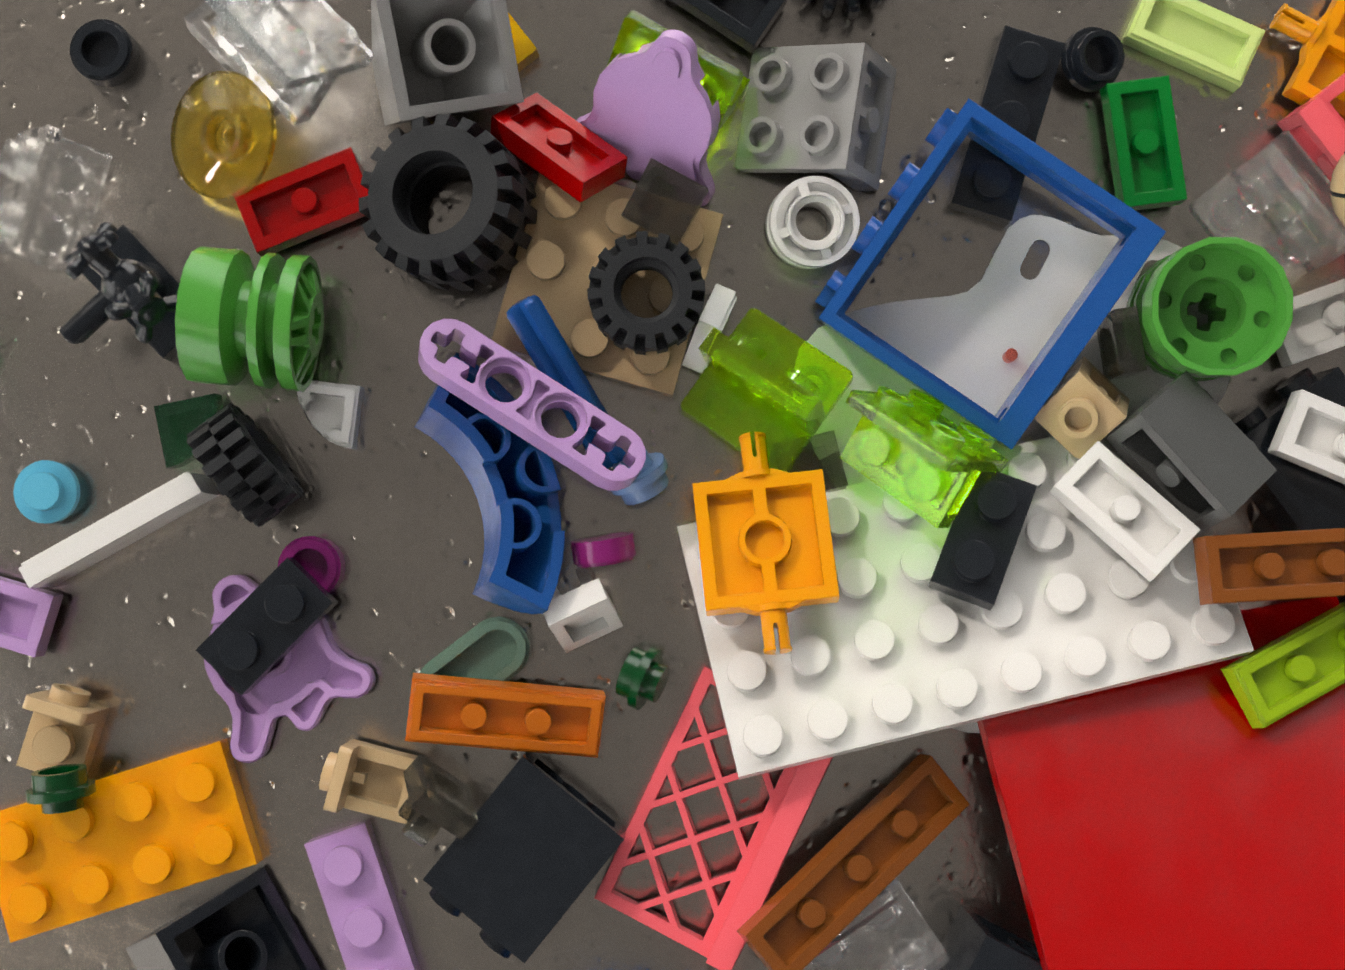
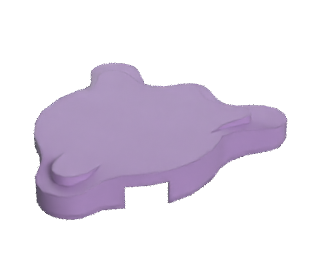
M666 30L654 42L642 45L637 52L624 55L619 53L600 74L595 86L592 112L579 117L576 121L628 157L626 173L631 178L640 181L645 180L654 168H658L667 174L672 186L685 204L703 207L713 197L715 184L708 168L707 152L717 136L721 118L719 101L717 99L712 105L707 92L700 83L705 73L698 62L697 46L693 39L682 31Z
M230 575L221 579L216 584L212 594L214 613L211 624L214 625L210 635L259 586L258 583L248 576ZM324 617L247 694L240 695L204 659L205 670L214 690L222 697L230 709L232 715L230 749L233 757L242 763L256 762L267 754L279 717H288L299 730H312L320 724L328 705L334 698L362 697L371 692L376 681L374 670L368 664L350 658L338 647L330 626Z

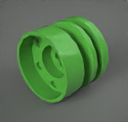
M1208 237L1158 260L1137 279L1126 304V330L1136 354L1154 372L1171 379H1176L1187 371L1196 381H1209L1235 376L1258 367L1282 346L1293 321V291L1283 267L1263 247L1239 237ZM1199 303L1198 311L1208 315V322L1197 326L1196 317L1187 315V307Z
M201 246L193 250L183 267L175 312L176 349L179 365L186 380L194 383L237 386L245 378L249 368V373L257 387L272 389L279 382L281 388L287 391L304 392L311 384L317 367L324 331L323 291L317 261L311 256L293 255L285 261V258L280 254L268 252L260 258L256 269H254L250 256L243 250Z

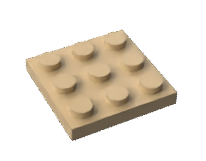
M539 173L535 186L537 197L532 199L530 204L538 210L536 224H526L525 232L532 237V240L527 250L518 246L515 258L519 262L511 270L492 340L511 353L531 358L507 319V311L518 301L528 296L536 295L541 299L584 373L673 398L691 332L687 335V339L679 346L674 344L668 348L667 352L657 354V351L646 352V355L635 354L634 350L628 348L623 350L615 346L614 341L608 336L605 337L599 330L593 318L587 291L590 285L589 274L592 266L596 267L598 264V255L605 247L610 250L615 246V240L624 235L628 240L637 237L636 232L648 231V236L658 237L660 232L670 235V241L676 245L682 242L688 247L689 255L692 259L697 258L701 266L702 278L706 281L724 214L617 184L608 186L580 203ZM642 270L632 274L625 281L621 292V299L626 309L635 316L652 318L660 315L668 308L673 293L670 283L662 274L652 270Z

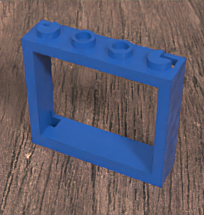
M968 98L958 114L946 108L925 139V141L935 147L921 169L909 162L888 193L889 196L898 201L884 223L872 216L851 247L861 255L847 276L836 269L815 302L825 308L818 321L1003 447L1012 450L1166 231ZM966 136L1119 238L995 416L845 315V312Z

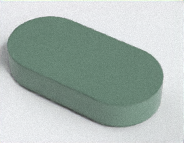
M506 616L491 617L477 624L430 660L419 673L509 681L527 665L532 651L531 639L525 627L517 620Z

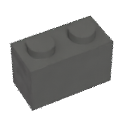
M1187 371L1152 395L1105 438L1145 482L1201 529L1196 535L1231 517L1277 471L1258 450L1255 443L1237 427L1217 405L1212 396Z

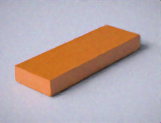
M413 673L405 741L598 758L606 695L604 690Z

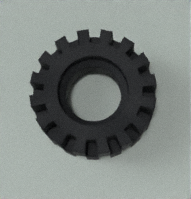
M648 231L636 232L637 237L627 240L624 235L615 240L613 248L608 250L605 247L598 255L599 262L596 267L592 266L589 274L588 301L599 330L605 337L608 336L614 341L615 346L623 350L625 348L634 350L635 354L646 355V352L657 351V354L667 352L668 348L674 344L679 346L687 339V335L692 330H695L704 307L705 279L702 278L701 266L697 258L692 259L689 255V248L682 242L676 245L670 241V235L659 232L658 237L648 236ZM638 271H656L662 274L671 285L673 295L670 305L658 316L652 318L635 316L626 309L622 302L621 292L625 281Z
M229 403L187 434L188 445L193 449L191 452L195 459L203 464L202 470L207 477L214 480L217 484L216 488L222 496L226 495L230 500L231 506L237 512L241 510L244 518L250 523L254 522L258 527L263 526L303 496V489L299 486L301 484L298 478L291 472L293 470L288 462L282 459L280 451L269 442L265 432L261 428L258 429L254 420L248 414L245 415L237 405L234 406L233 403Z

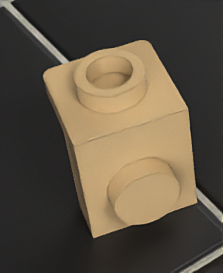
M356 739L346 742L340 746L338 753L330 752L324 763L319 781V790L327 792L323 810L337 813L341 809L346 808L407 824L411 819L426 758Z

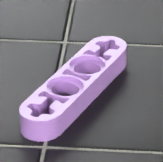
M441 319L433 322L424 330L419 344L418 363L422 372L431 381L597 487L608 491H619L629 487L638 477L646 460V450L641 438L633 430L464 322L456 319ZM451 341L461 345L459 352L461 360L451 357L446 363H442L436 359L438 347L435 343L442 347L448 346ZM478 357L486 359L480 365L475 382L470 383L467 381L470 366L475 368ZM508 373L520 382L522 395L511 402L497 401L488 394L485 382L494 374ZM552 408L565 409L574 416L577 422V431L566 438L551 436L542 426L541 415ZM590 426L598 432L592 444L589 443L585 454L582 455L576 449L582 444ZM616 445L626 452L623 457L625 465L619 464L614 471H611L602 465L606 456L603 451L610 452Z

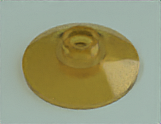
M215 71L195 81L182 96L172 121L171 149L179 174L186 184L198 194L219 200L234 199V197L246 194L263 178L274 155L277 138L274 110L264 90L251 78L232 71Z

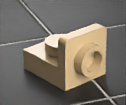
M1082 357L1065 374L1062 386L1045 402L1035 416V419L1075 458L1080 459L1097 441L1100 442L1127 417L1130 399L1087 358Z
M54 683L50 690L26 694L22 708L33 711L16 766L37 771L57 765L85 764L87 766V774H89L109 708L89 702L91 696L89 691L66 684Z

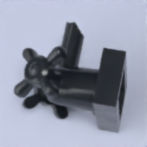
M110 222L101 223L96 232H91L81 238L72 253L68 254L65 259L67 264L66 273L69 277L75 280L83 274L99 292L61 326L60 332L63 338L71 344L83 343L109 319L113 321L126 319L135 328V336L141 343H149L163 359L172 361L178 355L175 337V312L180 280L130 228L122 225L117 230Z

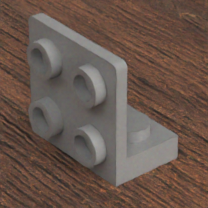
M867 43L756 48L751 59L735 160L736 168L744 173H829L855 191H878L897 69Z

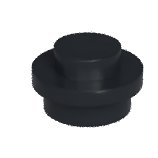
M1087 27L1073 33L1065 42L1061 54L1062 69L1066 78L1074 87L1086 92L1099 91L1107 83H1113L1118 77L1125 59L1124 48L1119 38L1114 33L1098 27Z

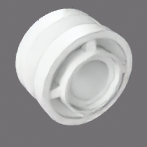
M807 176L790 183L771 202L765 219L766 237L773 252L786 264L799 269L821 268L842 258L853 246L860 226L859 210L851 193L839 182L824 176ZM813 207L824 215L827 229L821 240H809L798 231L796 217L801 208Z

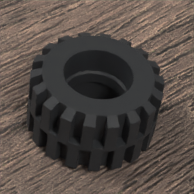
M437 114L435 123L432 124L422 116L411 120L412 130L408 133H405L398 127L388 135L392 144L385 151L377 146L370 157L377 164L373 172L364 171L360 185L368 189V196L359 198V212L370 218V220L362 225L367 238L378 243L375 250L384 259L435 288L448 291L451 285L459 291L474 290V279L486 286L497 281L498 277L495 270L502 266L510 271L519 262L512 254L518 246L527 250L532 240V237L525 232L526 224H536L538 210L527 202L537 197L534 184L525 177L528 171L522 162L491 133L483 130L476 122L464 117L458 122L450 114ZM471 176L472 198L465 215L452 228L441 233L430 234L427 215L434 195L447 182L459 177Z

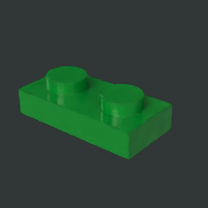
M1169 75L1107 83L1100 90L1115 197L1135 211L1180 205L1188 198Z

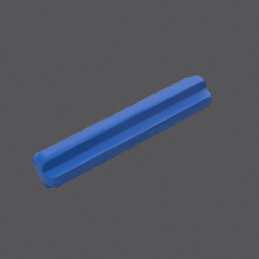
M532 295L512 305L507 311V319L537 369L608 414L541 299L536 295ZM562 409L576 432L577 422L574 416L569 411ZM590 426L582 442L585 449H587L589 443L592 444L598 432ZM616 445L610 452L603 451L606 456L602 465L607 469L611 468L614 463H619L623 460L626 452Z

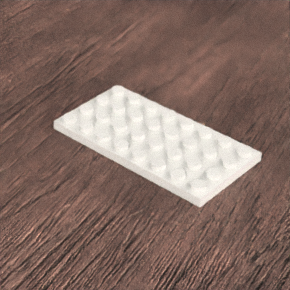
M1053 436L1017 444L1012 450L1006 447L826 490L839 601L837 603L801 606L787 613L792 651L780 654L777 629L774 628L776 655H767L763 653L764 643L760 616L747 613L706 615L697 523L693 522L677 526L739 780L1248 655L1254 651L1238 603L1200 605L1193 539L1213 536L1211 528L1194 536L1171 562L1149 582L1050 494L1053 486L1079 460ZM1105 438L1100 441V443L1132 469ZM974 463L1037 485L998 596L991 610L928 587Z

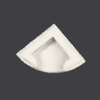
M717 283L715 284L698 320L682 366L701 374L704 369H708L722 331L737 300V297H735L736 291Z
M312 380L304 392L297 391L299 404L307 419L318 433L336 445L353 450L357 449L364 395L363 387Z

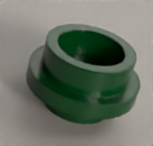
M634 647L628 654L618 676L616 694L627 698L629 707L640 710L647 700L656 703L662 695L670 673V668L662 665L664 658L662 650L651 647L648 651Z
M64 764L32 772V787L25 791L27 803L41 804L42 813L58 814L82 808L84 806L83 797L95 793L96 784L94 779L88 778L87 766L85 764Z

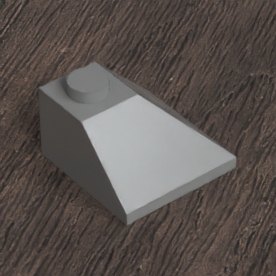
M371 0L372 65L385 126L408 123L422 116L426 119L436 118L437 114L456 115L524 102L506 0Z

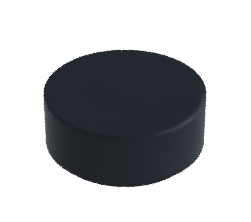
M96 19L85 23L75 32L70 43V57L74 67L90 82L98 86L114 87L125 83L133 76L139 64L140 55L136 41L121 25L111 20Z

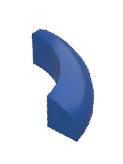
M456 352L453 357L461 360L459 353ZM478 365L475 368L470 366L468 378L466 379L470 383L475 382L480 368ZM492 376L486 380L485 387L493 399L500 402L516 400ZM437 384L414 427L435 440L454 458L469 480L478 500L484 528V553L479 578L472 594L516 612L533 615L545 613L549 608L557 587L565 542V531H561V513L557 493L561 488L552 459L549 455Z

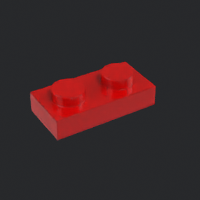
M538 93L525 98L524 102L514 104L492 116L490 133L499 142L580 203L625 177L628 159L626 155Z
M351 147L233 195L257 254L262 257L268 252H279L365 216L359 212V198L368 196V189L360 185L363 170L356 153Z

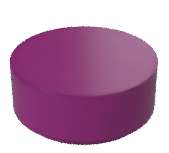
M633 532L599 534L575 539L570 542L573 564L579 568L623 563L634 559V556L637 555Z
M304 536L297 538L283 549L279 557L278 566L287 557H294L330 594L340 586L345 575V559L341 550L332 541L323 537Z

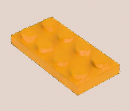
M227 738L95 780L96 792L83 797L84 806L74 811L44 814L42 813L41 804H29L27 802L0 810V909L10 943L250 867L263 860Z

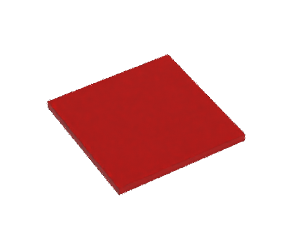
M1337 597L1309 598L1240 610L1255 651L1340 603ZM1238 657L977 721L1042 970H1345V683L1265 728H1252L1221 671L1225 666L1242 658Z

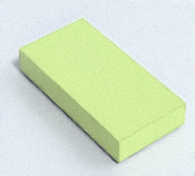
M1139 0L1121 43L1234 93L1241 87L1265 30L1198 0Z

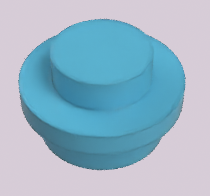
M51 460L37 461L25 467L18 475L14 484V501L19 511L29 520L44 524L57 523L69 517L76 509L80 499V484L77 476L68 466Z

